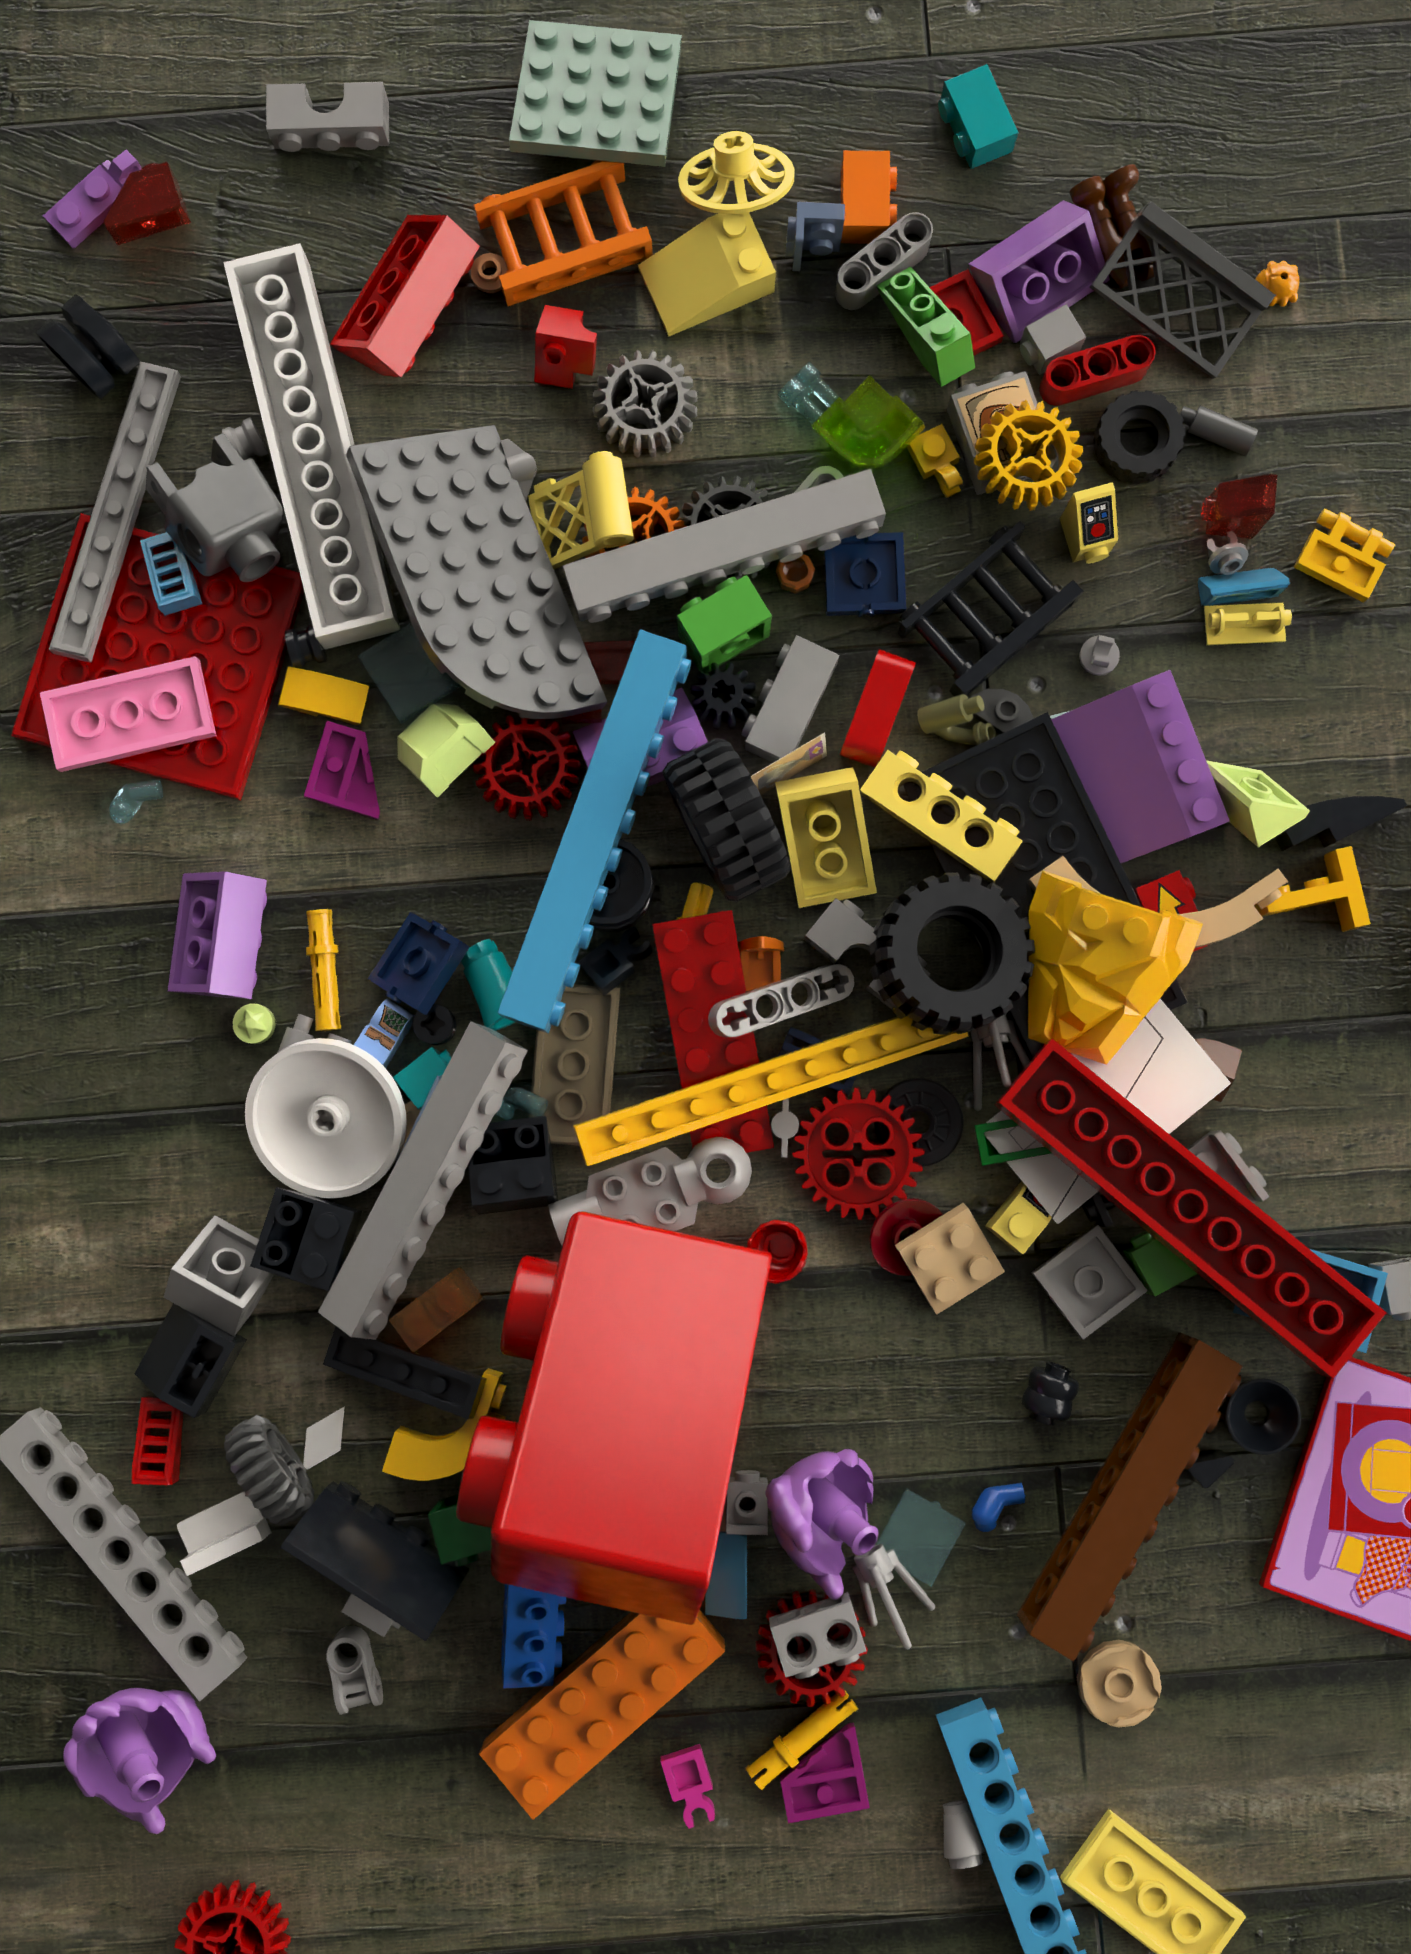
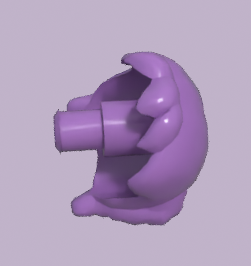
M843 1449L837 1453L824 1451L807 1456L792 1465L781 1476L772 1479L765 1491L768 1508L771 1511L772 1527L780 1545L791 1560L801 1570L809 1573L810 1577L833 1600H838L844 1591L840 1576L846 1564L841 1549L843 1542L852 1549L855 1555L860 1556L866 1554L874 1547L879 1534L878 1529L868 1523L867 1503L872 1504L873 1475L865 1461L858 1458V1454L851 1449Z
M145 1688L120 1690L102 1701L93 1703L86 1710L85 1715L80 1717L74 1724L72 1738L66 1744L63 1753L64 1764L73 1775L77 1786L84 1796L100 1797L125 1817L140 1822L148 1832L153 1834L162 1832L166 1824L158 1805L174 1791L194 1760L198 1759L205 1764H209L216 1758L215 1749L209 1742L202 1713L196 1706L195 1700L190 1693L175 1689L159 1692Z

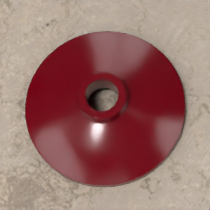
M915 1198L900 1200L884 1209L875 1220L870 1233V1249L877 1263L890 1273L902 1276L912 1275L894 1245L942 1216L941 1211L932 1203ZM910 1227L908 1234L899 1236L902 1230Z

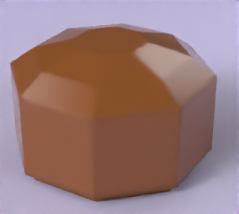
M803 554L801 557L790 562L782 563L779 561L775 576L781 589L796 594L810 587L815 568L809 556Z

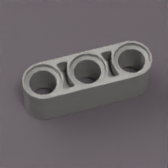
M919 212L909 213L847 260L839 268L835 297L839 305L848 310H857L863 307L879 294L878 284L910 266L913 268L922 261L928 253L933 233V225L930 219ZM908 234L918 235L922 240L919 242L909 241L905 236ZM884 257L889 259L892 264L883 266L878 264L875 259ZM848 281H856L859 282L862 285V287L853 290L848 288L845 285V283Z

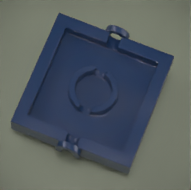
M903 532L875 533L861 539L853 535L841 539L839 545L824 550L826 616L858 615V617H862L863 615H870V617H874L875 614L904 613L906 610Z
M410 912L368 977V980L386 990L387 993L385 995L400 1004L403 1001L422 1014L427 1015L470 947L446 933L447 928L432 920L429 923Z

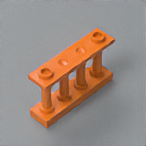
M596 160L590 166L504 195L492 194L485 197L480 203L474 204L480 230L493 226L508 269L505 274L499 275L507 307L645 261L653 255L652 239L647 226L639 229L632 228L617 184L625 182L624 163ZM602 189L618 234L615 237L600 242L595 239L580 196ZM566 201L581 246L577 250L563 254L557 248L544 208ZM526 214L530 215L545 257L541 262L529 266L522 265L507 222Z

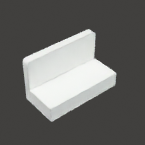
M243 1491L177 1524V1529L188 1552V1555L180 1562L186 1576H189L264 1540L272 1532L266 1518L262 1516L259 1509L254 1508L252 1501L249 1497L245 1496Z

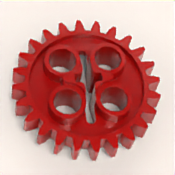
M855 1087L852 1098L849 1099L845 1092L840 1089L837 1093L838 1102L836 1103L828 1096L823 1097L825 1110L822 1111L812 1106L809 1110L815 1120L802 1119L800 1125L808 1131L807 1134H799L794 1137L795 1141L804 1145V1149L793 1152V1157L804 1159V1164L796 1168L795 1173H807L809 1176L803 1183L802 1188L806 1189L815 1186L817 1191L812 1200L816 1202L822 1197H826L828 1199L826 1204L827 1212L836 1204L841 1205V1217L843 1218L846 1217L850 1208H855L858 1220H862L865 1208H870L875 1218L878 1217L880 1214V1204L883 1203L886 1207L894 1203L892 1198L894 1195L902 1200L908 1198L903 1186L916 1187L918 1183L909 1175L910 1172H921L923 1170L921 1164L913 1161L914 1157L925 1154V1149L913 1147V1142L922 1138V1132L910 1133L908 1129L916 1119L911 1117L903 1120L900 1117L905 1108L904 1104L896 1107L894 1110L890 1108L892 1096L889 1094L882 1102L876 1101V1089H872L867 1098H862L860 1088ZM838 1122L846 1126L849 1132L846 1142L838 1144L829 1139L827 1129L831 1123ZM872 1122H882L889 1128L890 1135L888 1140L876 1143L869 1138L867 1129ZM856 1143H861L862 1150L865 1151L893 1149L895 1154L893 1156L867 1155L862 1163H857L853 1155L825 1157L823 1151H850ZM880 1162L888 1166L891 1172V1177L888 1181L877 1183L870 1178L868 1170L869 1166L873 1163ZM841 1163L849 1169L850 1179L846 1183L839 1184L831 1180L828 1170L832 1164Z

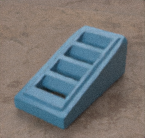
M165 532L140 540L158 609L166 616L203 604L189 559L169 534ZM173 542L174 549L154 555L153 548ZM177 556L178 562L158 567V562ZM179 570L181 571L180 576L170 578L164 581L162 580L161 576ZM184 583L185 589L169 594L166 593L165 589Z

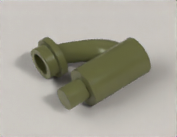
M961 694L918 709V722L925 734L935 733L945 740L969 745H979L997 736L991 723H976L973 726V730L956 727V725L971 721L974 713L984 710V702L979 695L968 698L965 694Z

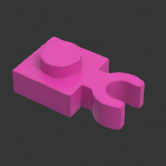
M697 1744L661 1756L660 1762L672 1801L676 1802L685 1799L683 1819L689 1829L694 1827V1819L691 1813L696 1808L704 1809L707 1812L709 1822L714 1821V1804L709 1797L703 1795V1792L713 1789V1784L701 1745Z

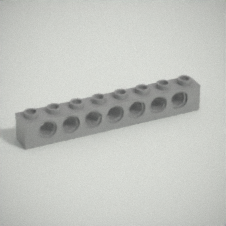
M41 1407L27 1412L0 1435V1460L200 1702L248 1658L243 1652L245 1650L243 1643L236 1634L231 1631H225L217 1621L218 1614L214 1607L208 1601L200 1600L192 1591L191 1580L186 1576L185 1572L180 1568H173L164 1557L166 1552L162 1544L153 1536L148 1537L138 1525L140 1520L134 1510L128 1505H121L112 1494L114 1489L110 1481L104 1475L96 1474L86 1462L88 1457L85 1451L77 1443L69 1442L60 1431L62 1425L58 1418L50 1411H44ZM39 1445H44L49 1449L51 1454L49 1464L41 1462L38 1458L37 1451ZM65 1476L71 1477L76 1482L77 1492L75 1496L65 1491L63 1487ZM91 1508L101 1512L103 1516L102 1527H97L91 1523L89 1519ZM116 1540H122L128 1545L130 1551L128 1558H122L116 1553ZM142 1572H148L153 1575L156 1581L155 1590H150L143 1586L141 1582ZM168 1604H174L180 1608L182 1621H174L168 1616ZM193 1636L203 1637L209 1645L208 1653H201L195 1649Z

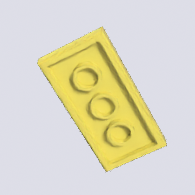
M1109 1809L1060 1876L1064 1884L1155 1954H1221L1246 1918L1244 1913Z

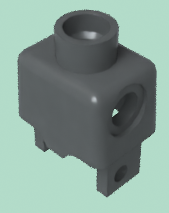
M224 433L213 437L212 462L196 469V477L193 482L180 490L176 489L158 462L148 466L146 490L165 515L164 529L202 575L212 576L231 567L240 581L251 582L267 574L279 562L280 553L274 545L279 538L283 508L253 459L243 461Z

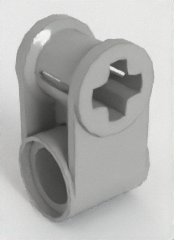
M357 1626L342 1628L335 1635L326 1653V1660L332 1680L334 1702L340 1715L348 1713L349 1708L369 1703L378 1706L383 1703L381 1678L375 1666L370 1639L367 1633ZM339 1644H352L356 1647L358 1656H344L339 1649Z

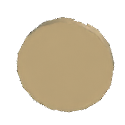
M1123 1640L1102 1642L1091 1649L1080 1663L1077 1675L1079 1696L1089 1713L1100 1721L1118 1728L1135 1726L1148 1718L1155 1709L1154 1705L1157 1702V1698H1160L1162 1689L1160 1673L1152 1658L1136 1644Z

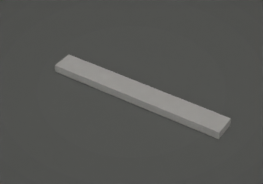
M140 361L50 643L49 650L53 654L92 662L146 490L147 467L154 464L181 379L178 370Z

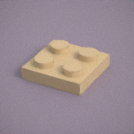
M961 1203L894 1245L936 1315L1005 1272L972 1213L964 1203Z

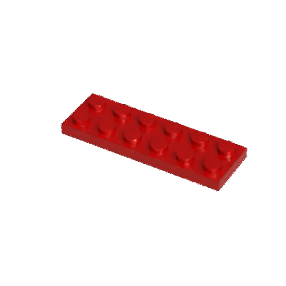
M732 910L652 924L682 1089L758 1064L759 1058L754 1031L737 1037H722L716 1035L711 1030L708 1021L709 1012L716 1003L747 992ZM744 1011L727 1012V1016L722 1018L723 1025L731 1026L733 1020L747 1016ZM767 1105L690 1131L692 1148L703 1140L714 1137L732 1139L742 1146L746 1153L774 1148Z

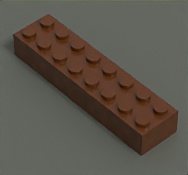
M1180 1332L1178 1333L1017 1613V1617L1029 1635L1073 1662L1079 1652L1084 1654L1088 1650L1095 1634L1092 1629L1100 1615L1105 1617L1111 1610L1116 1598L1113 1592L1121 1578L1126 1580L1134 1570L1137 1558L1134 1556L1141 1543H1147L1154 1535L1158 1525V1521L1155 1519L1163 1505L1169 1506L1174 1500L1179 1489V1485L1176 1482L1184 1469L1189 1470L1197 1460L1200 1452L1197 1446L1204 1433H1210L1217 1425L1221 1414L1218 1409L1224 1398L1232 1396L1237 1390L1241 1381L1239 1372L1243 1367L1242 1365L1201 1340Z

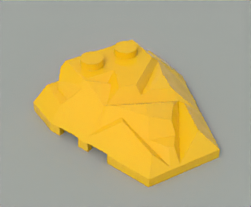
M1042 871L1029 908V925L1031 927L1029 929V940H1034L1035 953L1029 956V962L1034 964L1032 977L1029 978L1028 1038L1044 1044L1050 1039H1054L1070 1053L1107 1065L1147 1013L1163 996L1172 982L1188 965L1203 923L1165 910L1158 913L1082 888V883Z

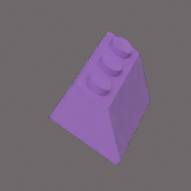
M1063 200L968 265L973 279L992 315L1010 340L1017 343L1021 340L1026 326L1066 304L1069 308L1094 290L1090 288V285L1105 262L1089 211ZM1109 275L1103 282L1104 284L1110 280Z
M682 688L674 691L673 696L678 698L671 721L664 719L659 734L664 735V740L659 755L656 759L650 757L645 772L650 773L647 787L665 780L663 770L668 762L708 743L698 717ZM607 718L573 731L587 769Z
M230 872L183 874L168 984L169 992L252 999L253 989L257 982V973L255 971L257 953L262 942L260 931L262 914L267 903V894L265 892L267 880Z

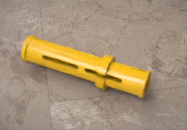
M332 910L306 911L309 929V947H306V955L310 956L312 967L315 1031L341 1029L335 966V954L339 953L338 945H334Z
M846 1691V1695L843 1698H840L835 1693L830 1698V1704L820 1706L785 1737L782 1738L779 1735L773 1740L774 1746L751 1765L745 1767L751 1779L764 1768L767 1769L754 1782L759 1789L763 1790L767 1784L788 1766L794 1768L800 1763L798 1760L800 1756L812 1748L813 1745L854 1711L859 1710L852 1699L843 1707L837 1709L841 1703L849 1698V1694Z

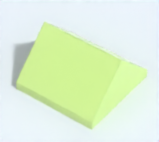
M1207 761L1230 823L1257 847H1260L1307 817L1310 810L1263 771Z

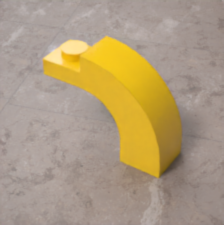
M490 1368L484 1371L482 1377L487 1378L475 1416L473 1419H467L465 1424L456 1431L445 1435H428L400 1426L394 1432L382 1472L409 1480L429 1481L445 1478L464 1470L472 1436L480 1417L490 1416L504 1420L506 1418L491 1412L492 1407L500 1408L507 1386L500 1384L503 1373Z

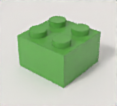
M747 575L738 580L736 577H731L720 583L715 588L716 593L704 600L701 597L694 598L681 607L680 611L682 613L677 615L678 637L686 645V650L699 671L708 673L711 671L712 663H717L720 666L770 636L772 615Z

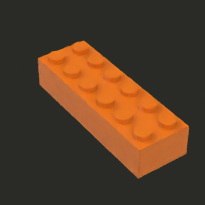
M699 1610L693 1625L630 1612L556 1676L553 1686H545L486 1737L479 1755L532 1820H534L725 1652V1639L701 1610Z

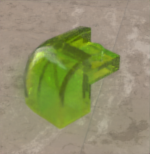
M870 375L845 401L838 397L811 425L813 432L840 459L853 467L862 469H874L885 466L895 459L925 429L924 422L897 395L892 398Z

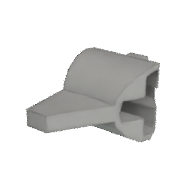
M510 439L501 440L512 479H517L526 501L537 473L536 461Z
M789 1098L782 1100V1110L775 1113L770 1122L773 1133L781 1138V1157L787 1158L788 1139L795 1136L799 1129V1121L796 1115L788 1111Z

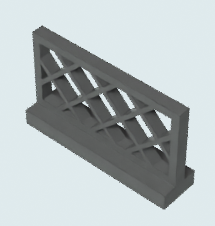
M1150 201L1139 210L1131 222L1132 225L1090 285V288L1210 378L1214 379L1218 376L1260 313L1267 309L1276 295ZM1137 232L1150 242L1152 257L1132 260L1130 242ZM1159 249L1166 254L1159 255ZM1124 253L1125 262L1117 263L1119 258ZM1173 259L1181 265L1183 280L1163 284L1160 261ZM1153 263L1156 285L1136 289L1133 266ZM1126 268L1129 291L1116 293L1103 283L1112 270ZM1190 272L1197 278L1190 279ZM1204 282L1212 289L1214 304L1194 307L1191 285ZM1184 286L1187 309L1167 312L1164 290ZM1157 291L1160 314L1147 316L1139 310L1137 295ZM1130 296L1131 304L1128 301H1126L1123 297ZM1221 296L1228 301L1221 302ZM1235 305L1247 314L1239 328L1225 330L1223 307ZM1214 309L1217 332L1198 335L1195 313ZM1188 314L1191 337L1177 339L1170 332L1169 318ZM1161 319L1162 327L1155 320ZM1234 334L1229 343L1227 344L1226 336ZM1218 337L1221 354L1212 365L1201 356L1199 341ZM1192 342V349L1185 345V343Z

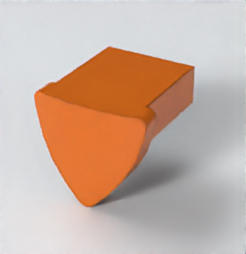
M757 936L738 942L747 992L781 980L780 952H784V943L776 938Z

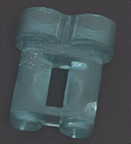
M808 362L780 390L777 396L788 407L793 405L816 429L818 428V431H821L830 421L828 417L833 412L834 415L838 414L846 403H842L843 400L819 377L821 372L811 362ZM812 392L829 408L825 413L808 398Z

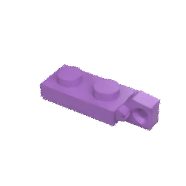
M126 149L111 162L106 160L101 165H98L48 210L43 217L72 248H76L130 199L128 193L133 188L131 182L143 172V169Z

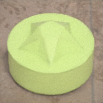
M259 1004L242 1006L233 1018L234 1033L240 1040L250 1044H260L267 1041L273 1035L276 1026L273 1013L265 1006Z

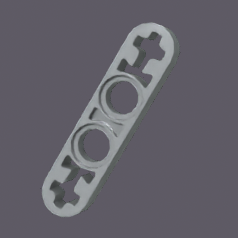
M824 965L716 1003L709 1012V1026L716 1035L722 1037H737L848 997L853 991L854 976L851 970L844 965ZM833 976L839 977L840 983L835 985V988L820 990L817 985L818 983L832 980ZM797 983L803 984L808 993L807 1000L801 1006L794 1003L791 997L792 988ZM762 995L768 996L773 1003L772 1013L766 1018L761 1017L756 1010L757 1000ZM744 1011L747 1016L733 1020L731 1026L723 1025L722 1018L727 1016V1012Z

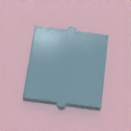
M906 1488L876 1545L883 1544L886 1551L894 1549L900 1563L910 1575L932 1587L966 1522L942 1509L938 1501L930 1502Z

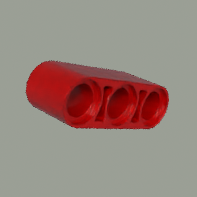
M1139 334L1058 357L1052 360L1045 370L1039 386L1040 395L1046 403L1059 406L1134 384L1142 380L1151 366L1156 354L1155 346L1148 337ZM1132 354L1137 356L1142 364L1131 363L1126 355ZM1089 366H1099L1103 369L1105 375L1098 376L1093 374ZM1062 377L1066 380L1068 386H1057L1051 378Z
M881 649L878 650L840 756L873 768L877 766L916 662Z

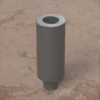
M1201 405L1197 411L1183 406L1179 415H1182L1183 423L1189 426L1188 433L1243 456L1248 454L1258 432V429Z

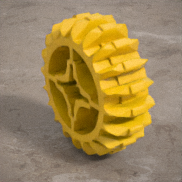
M1025 400L1021 402L1019 411L1011 403L1005 407L1004 415L996 411L990 419L991 424L986 423L982 426L980 433L983 437L978 438L975 443V449L980 453L975 455L974 465L983 467L977 474L978 480L990 479L985 489L987 494L993 493L995 490L1000 491L1001 493L998 497L999 504L1004 503L1007 497L1014 499L1012 503L1014 510L1019 509L1022 501H1026L1028 509L1032 511L1035 510L1038 500L1042 505L1048 507L1053 502V496L1062 499L1067 492L1065 487H1073L1077 480L1074 474L1079 473L1082 468V462L1077 458L1081 457L1083 446L1074 444L1080 436L1079 431H1067L1071 424L1070 417L1059 421L1057 419L1058 407L1053 408L1050 414L1044 412L1045 406L1043 401L1038 402L1035 410H1031L1028 401ZM1023 430H1032L1038 432L1039 434L1030 435ZM1001 439L1007 444L1006 450L1011 456L1007 466L1004 468L997 452V445ZM1051 444L1055 447L1059 460L1056 473L1050 467L1051 461L1046 455ZM1038 449L1035 458L1033 456H1029L1026 459L1023 458L1021 461H1019L1022 454H1024L1025 456L1030 453L1033 454ZM1019 476H1027L1031 478L1034 482H1025L1016 478Z

